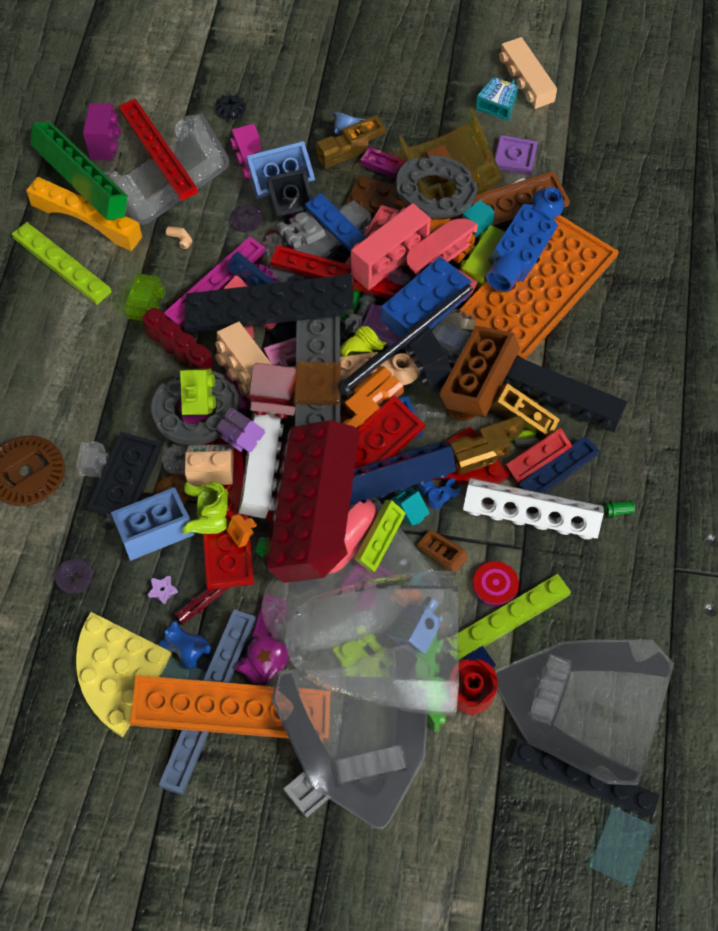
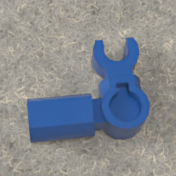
M454 478L448 480L445 487L435 488L436 486L432 480H428V483L423 485H416L420 492L428 497L427 504L432 509L441 508L450 497H457L462 492L461 487L456 490L451 488L455 484Z

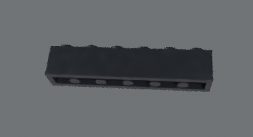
M516 356L501 385L503 386L508 383L525 396L535 399L543 405H549L559 409L562 413L571 414L584 422H590L603 430L614 433L628 402Z

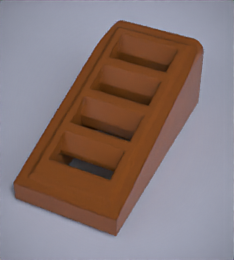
M431 529L416 545L418 549L452 574H456L468 559L463 548ZM433 539L436 540L430 548L427 547ZM442 545L440 550L438 552H435L438 549V547ZM449 550L450 552L447 554V556H446V557H443V556L446 554V552Z

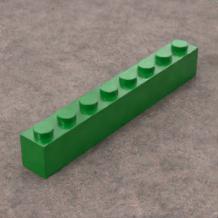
M50 121L32 123L30 145L106 220L113 221L118 218H125L128 195Z

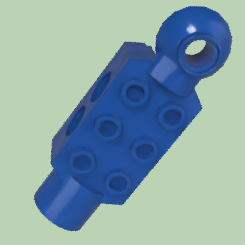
M553 187L540 189L533 195L532 205L523 204L488 259L492 266L486 274V280L494 289L501 292H509L516 281L523 282L558 227L554 218L558 217L564 209V200L558 189Z

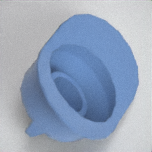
M331 113L335 117L334 133L338 136L342 135L343 128L365 120L341 113Z

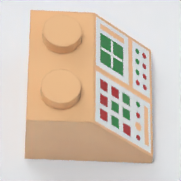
M230 444L189 445L185 458L187 482L194 486L209 484L210 481L218 482L221 485L233 484V446Z

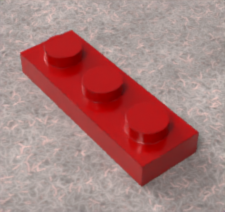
M557 428L504 465L515 482L519 483L573 446L563 430Z

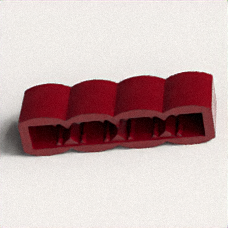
M152 307L142 316L147 336L153 341L159 342L163 350L174 354L175 359L180 364L189 367V369L214 370L209 350L200 344H196L195 339L190 334L182 332L180 326L174 321L167 319L161 310Z

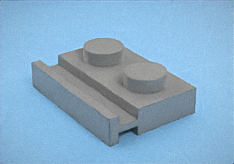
M306 770L283 789L306 818L331 798L311 783Z

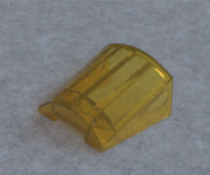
M473 108L469 110L468 123L439 138L412 147H407L403 137L399 138L400 152L405 162L416 157L418 160L427 158L426 151L444 145L451 159L458 161L470 170L471 177L477 183L476 195L489 190L503 180V176ZM428 175L417 182L420 193H423V196L428 199L436 198V200H440L445 197L451 198L456 192L455 186L451 181L440 184L436 175Z

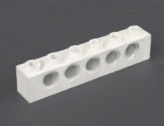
M470 478L463 510L468 511L471 515L479 516L483 514L490 516L494 520H512L517 525L531 524L537 529H554L558 533L565 535L570 533L578 534L583 539H598L604 514L603 506L472 478ZM489 497L493 499L494 503L485 504L482 499ZM513 502L516 508L508 509L504 504ZM536 507L539 511L531 514L527 511V508ZM556 511L561 516L559 518H552L549 514ZM575 516H580L583 518V521L575 523L571 519Z

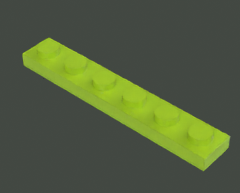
M28 222L12 233L13 239L96 305L112 293L108 285Z
M556 574L442 642V647L456 665L570 596L571 591L561 577Z

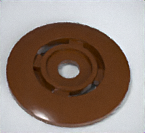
M21 436L11 439L0 446L1 501L15 506L34 505L50 497L61 485L65 474V462L62 453L51 441L39 436ZM36 455L45 459L48 465L44 467L42 461ZM28 465L33 468L32 473L28 476H22L19 473L23 466ZM5 474H8L11 482L15 485L14 487H11L6 482Z

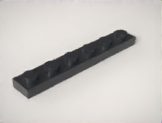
M520 738L510 761L511 764L650 820L654 816L660 794L633 783H618L612 775L598 769L585 772L553 753Z

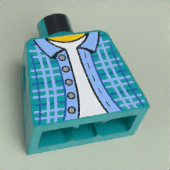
M505 76L503 80L496 77L492 78L478 94L476 110L509 121L518 91V86L514 84V78L511 76Z

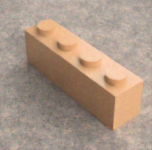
M520 37L503 43L501 53H499L500 61L502 64H505L510 76H513L518 88L522 89L527 101L532 104L534 109L555 102L557 87L523 38Z

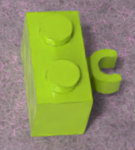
M180 370L182 415L212 413L216 407V398L212 395V387L215 386V376L212 374V370Z

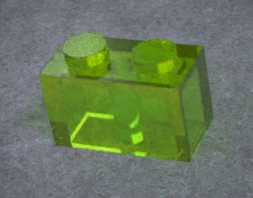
M136 274L124 306L127 318L143 321L142 316L152 307L159 309L160 298L163 299L165 294V287L162 285L161 277Z

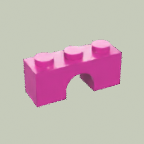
M255 124L232 129L233 138H230L232 149L237 150L236 158L238 164L243 166L241 167L244 179L248 178L250 186L252 185L246 156L261 151L260 136Z

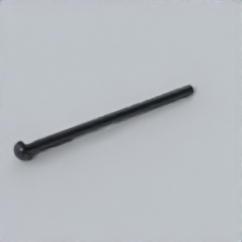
M470 284L465 285L420 323L413 325L409 332L381 354L378 352L345 380H341L338 384L339 392L344 396L351 395V389L473 291Z

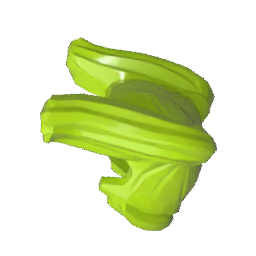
M210 481L209 484L194 486L186 482L184 485L185 493L198 497V519L186 523L182 529L183 534L190 532L218 534L227 528V519L225 517L228 508L227 489L215 481Z

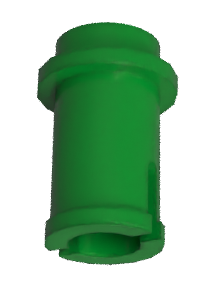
M610 500L609 503H605L606 516L615 518L617 515L634 514V501L614 502Z

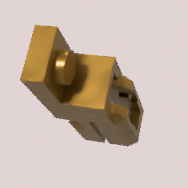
M377 115L342 129L341 136L336 138L330 136L316 142L317 160L324 170L350 160L355 156L365 153L368 149V141L386 134V128Z
M518 416L481 428L477 438L472 439L465 436L450 441L449 445L452 446L454 462H456L455 468L459 475L494 464L498 458L509 455L511 446L509 439H514L522 434L524 426L522 417Z

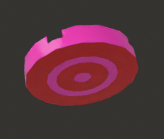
M492 561L483 564L477 569L472 586L475 595L483 603L498 607L508 604L516 596L519 580L517 573L511 566L504 562Z

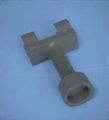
M362 293L358 301L360 307L356 315H348V318L345 320L347 334L344 337V342L348 338L354 337L356 330L362 326V320L367 310H369L371 304H376L377 302L374 295Z

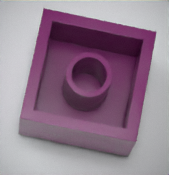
M89 103L83 135L90 160L113 161L114 154L118 152L117 138L121 137V127L117 125L118 114L114 112L113 104Z

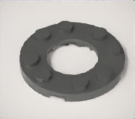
M428 155V158L419 160L417 157L413 158L400 168L396 179V192L400 200L407 207L413 203L431 219L451 218L463 214L473 205L477 193V183L471 177L470 170L458 161L444 156ZM428 175L441 176L451 181L455 186L456 192L451 198L445 197L440 200H436V198L428 199L423 196V193L418 191L417 182Z
M212 371V374L215 376V386L212 387V395L215 396L217 402L216 412L203 423L187 424L179 420L175 415L176 403L181 398L180 372L174 374L171 380L165 384L162 383L158 387L152 399L151 412L157 429L169 440L183 445H202L219 439L223 433L217 430V426L222 419H225L224 416L229 408L239 412V399L234 385L224 379L222 374Z

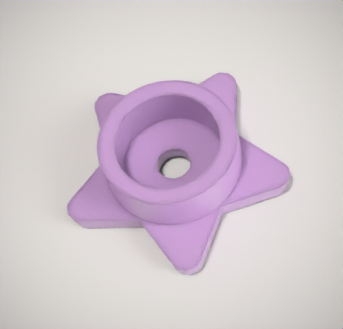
M170 576L162 580L151 579L153 588L148 593L149 598H157L162 604H166L173 594L178 593V590L171 585Z

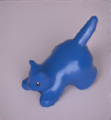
M176 621L165 629V639L159 642L160 647L178 654L180 665L184 669H194L198 658L202 654H209L211 651V647L204 637L185 632Z

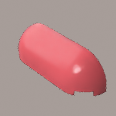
M455 219L447 222L408 252L407 263L413 273L419 275L440 256L449 262L470 245L468 241L473 232H477V224L468 219Z
M369 499L365 503L358 502L349 511L345 534V545L348 554L330 573L339 571L354 557L373 525L379 510Z

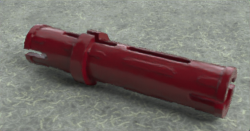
M230 587L219 588L209 597L208 595L216 589L207 588L197 597H191L188 604L173 614L174 617L183 626L197 613H203L206 606L220 597Z

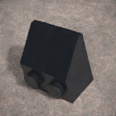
M306 169L266 177L268 202L273 221L291 218L293 215L306 211L305 204L313 199Z

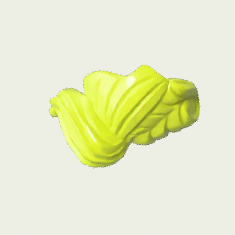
M361 326L356 330L354 337L349 338L340 346V357L373 353L372 349L382 350L387 343L386 341H381L369 326Z

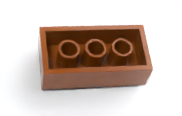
M481 326L474 327L439 393L446 409L486 417L520 350L514 333Z

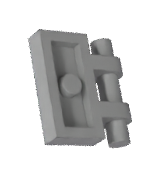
M307 210L289 219L290 225L283 222L277 225L280 235L286 238L287 243L296 249L304 241L309 245L326 236L324 229Z

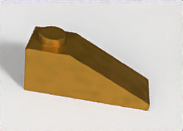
M508 383L500 387L490 409L508 420L521 416L524 421L523 427L543 436L553 432L560 420Z

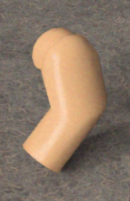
M167 227V236L178 237L180 239L179 245H181L182 249H188L192 245V238L184 228Z

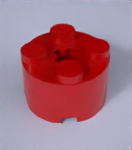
M467 659L459 662L451 672L447 691L453 706L471 716L487 710L492 705L498 688L496 672L491 665L483 660Z

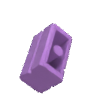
M229 408L224 416L225 419H222L217 426V430L223 433L220 437L240 452L243 448L248 452H252L258 444L257 440L260 441L265 434L264 429L235 409Z

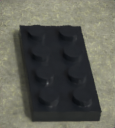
M120 432L89 502L88 510L112 517L111 512L140 501L163 448L162 443Z

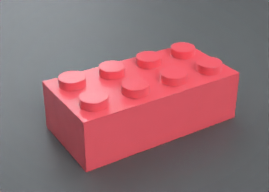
M413 203L407 208H403L393 219L387 220L381 228L371 232L364 241L354 245L351 250L352 276L366 289L370 290L405 263L408 252L429 236L431 218Z

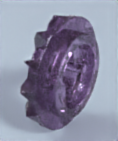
M245 204L244 207L238 206L237 210L232 211L231 222L237 230L251 232L261 226L263 215L261 210L257 209L255 205L248 206ZM246 214H249L248 222L245 219Z
M70 559L59 566L56 571L55 580L61 591L63 590L69 595L71 593L80 594L82 590L88 589V585L93 581V571L84 560ZM76 571H78L77 574L80 577V579H75V581L72 584V580L69 576H74Z

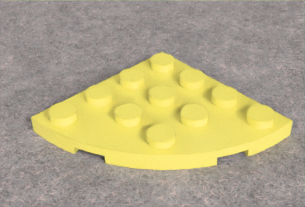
M90 612L80 633L77 645L76 669L82 693L92 711L104 725L114 733L124 737L130 727L135 676L160 677L173 656L172 652Z

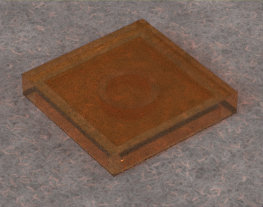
M297 362L295 404L339 405L340 391L338 384L341 381V363Z

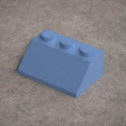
M304 141L246 156L255 199L268 196L266 177L306 169L309 185L315 181Z
M175 487L111 512L130 561L195 535L194 532L183 534L182 532L183 526L190 521V518Z

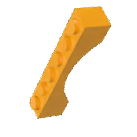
M37 177L26 190L31 206L46 213L57 212L76 217L96 228L114 244L131 252L142 238L139 222L126 216L125 218H118L113 221L106 220L84 197L40 177Z

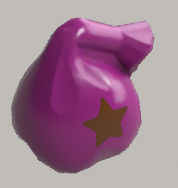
M257 636L248 646L247 657H242L239 662H236L234 670L244 674L253 685L264 686L286 667L289 660L288 648L283 643Z

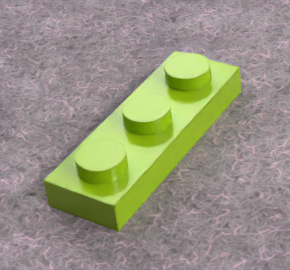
M385 500L354 558L369 572L377 570L406 514L392 500Z

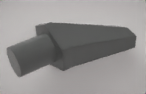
M535 436L514 438L513 443L515 446L528 449L541 439Z

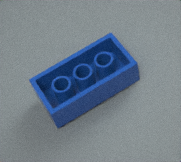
M440 256L381 307L380 321L401 338L410 331L413 325L420 323L465 285H471V280ZM469 294L466 295L463 299H461L458 303H456L442 316H440L431 325H429V328L432 329L436 324H438L445 316H447L462 301H464L469 296Z

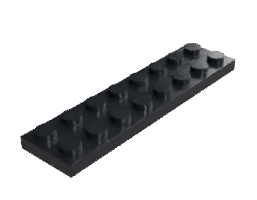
M352 274L186 293L184 329L186 333L224 329L237 322H240L245 327L354 314V279Z

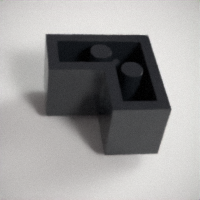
M428 326L408 342L404 348L409 358L415 359L414 365L419 373L418 378L423 386L427 385L432 392L444 386L451 373V367L447 354Z

